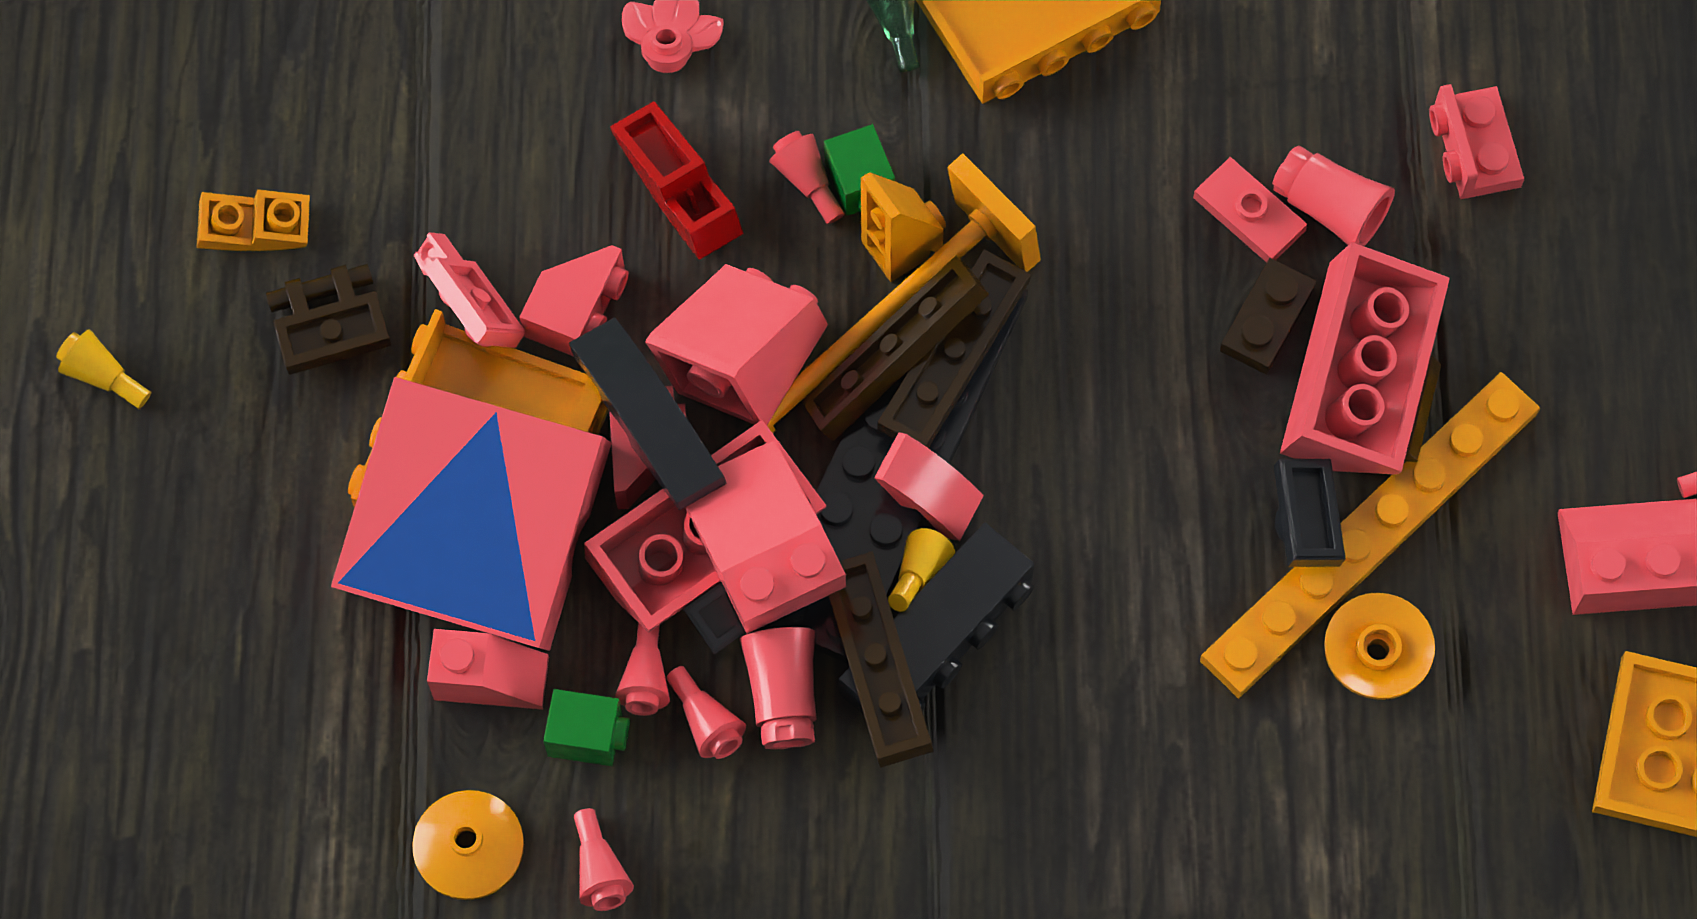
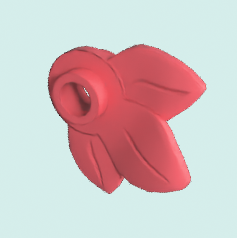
M655 0L653 6L638 2H628L622 12V27L625 36L641 45L643 58L652 69L661 73H673L682 69L692 55V52L711 48L719 41L723 32L724 21L722 18L711 15H699L698 0Z

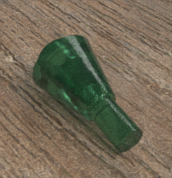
M866 0L887 38L893 43L900 72H908L919 68L920 65L912 38L914 35V0Z

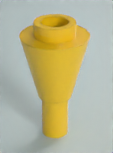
M90 329L81 335L76 332L70 334L57 352L56 358L61 361L58 372L109 392L112 390L138 409L143 407L151 395V391L124 373L123 367Z
M921 528L912 531L908 535L899 573V581L888 597V603L892 609L899 612L907 610L917 592H920L956 553L954 546L943 534L932 529Z

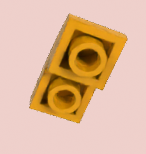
M257 189L255 198L202 192L199 200L197 248L230 251H273L304 248L308 243L310 195Z

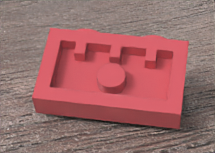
M1451 84L1440 86L1435 104L1429 108L1430 122L1435 136L1442 135L1447 151L1443 153L1444 172L1449 183L1456 182L1460 199L1521 188L1524 176L1497 86L1454 94Z

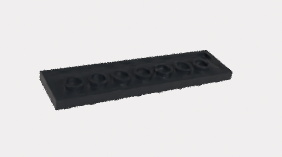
M934 251L930 252L927 260L935 253ZM1025 289L929 447L931 451L949 464L956 453L1028 297L1027 289ZM908 372L872 404L853 425H850L845 430L816 491L827 505L826 509L816 516L838 560H845L873 551L887 599L900 573L906 539L912 531L921 528L925 519L918 510L901 506L875 479L885 456L895 440L878 431L877 422ZM829 595L763 626L765 629L783 627L813 629L816 632L815 650L849 664Z

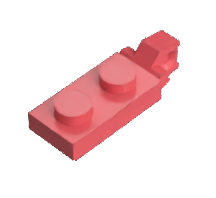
M429 232L426 240L419 251L414 254V257L423 275L429 276L439 290L441 300L451 307L464 325L466 335L477 345L484 347L516 348L525 335V329L475 261L463 260L445 234Z

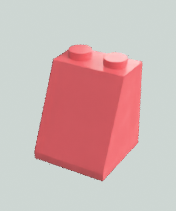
M725 264L656 327L645 342L678 394L755 425L763 420L768 425L827 328L828 323L817 304L818 299L807 289L798 285H791L790 288L774 283L770 277L757 269L747 268L746 271Z

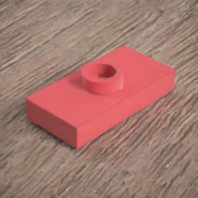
M1231 157L1194 191L1193 198L1266 263L1269 258L1277 260L1306 232L1307 223Z

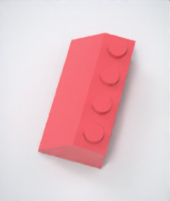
M1351 242L1329 263L1280 454L1294 459H1331L1332 470L1336 472L1396 475L1402 472L1450 280L1449 277Z
M763 420L711 455L717 466L775 439L815 514L817 515L826 509L827 505ZM661 489L584 543L585 559L614 599L648 633L721 582L686 508L678 510L664 489Z
M1697 499L1559 509L1558 519L1573 615L1697 606Z

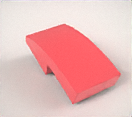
M900 432L875 476L876 481L901 506L918 510L939 533L943 534L946 538L958 541L961 540L984 496L969 480L944 459L908 434Z

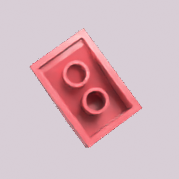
M775 439L719 465L718 468L724 475L727 484L685 507L746 634L846 587V574Z

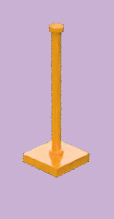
M963 153L947 169L954 201L968 215L970 222L796 377L767 425L772 433L776 431L774 425L822 383L956 255L961 259L985 237L987 240L992 239L1019 268L1026 272L1041 260L1036 226Z

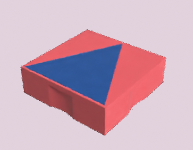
M394 377L331 587L550 651L572 578L575 546L586 521L591 515L612 442L596 434Z

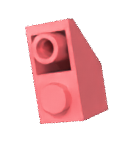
M611 245L542 271L519 317L521 325L525 329L524 337L574 357L569 342L607 322V316L603 314L610 300L614 299L617 301L625 289L629 272L624 267L622 249Z

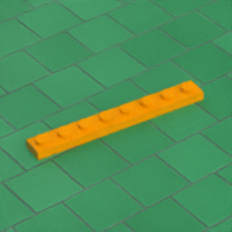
M1500 372L1421 447L1417 462L1406 461L1403 464L1402 472L1398 475L1392 474L1340 523L1346 558L1340 567H1294L1201 655L1200 662L1239 699L1536 417L1540 407L1506 375Z

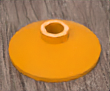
M1369 593L1349 600L1336 611L1326 630L1324 650L1332 673L1342 685L1360 696L1386 700L1411 692L1425 679L1434 660L1435 640L1427 619L1413 604L1395 595ZM1373 644L1381 645L1386 650L1387 656L1381 660L1373 659L1368 654L1367 648Z
M474 790L454 792L433 803L421 816L413 836V856L423 879L437 892L462 900L483 898L505 886L519 868L524 850L522 828L512 809L499 798L486 792ZM470 831L476 835V841L471 847L461 848L456 844V839L462 832Z

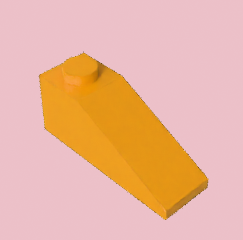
M869 172L861 177V241L889 281L892 282L926 261L931 251L937 252L943 246L946 223L937 206L932 201L924 203L915 189Z

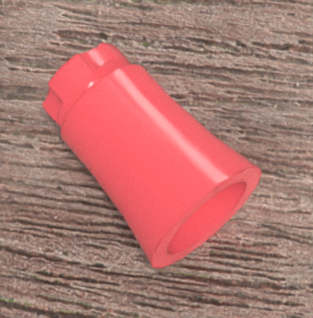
M1296 146L1289 152L1277 170L1272 182L1274 185L1273 190L1288 198L1289 204L1314 218L1347 245L1354 242L1365 246L1371 240L1387 215L1395 194L1394 188L1354 173L1319 153L1313 155L1301 146Z
M803 627L773 628L752 632L739 639L752 689L756 726L761 728L762 745L765 746V749L803 747L815 742L813 722L817 718L814 699L813 660L816 632L813 629Z

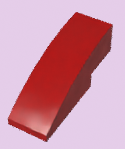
M655 101L610 126L612 134L639 177L679 235L699 260L744 234L735 207L711 179L705 162Z

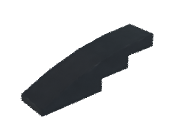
M615 317L569 342L574 358L597 387L603 403L626 432L632 448L678 510L685 508L727 484L724 475L688 419Z

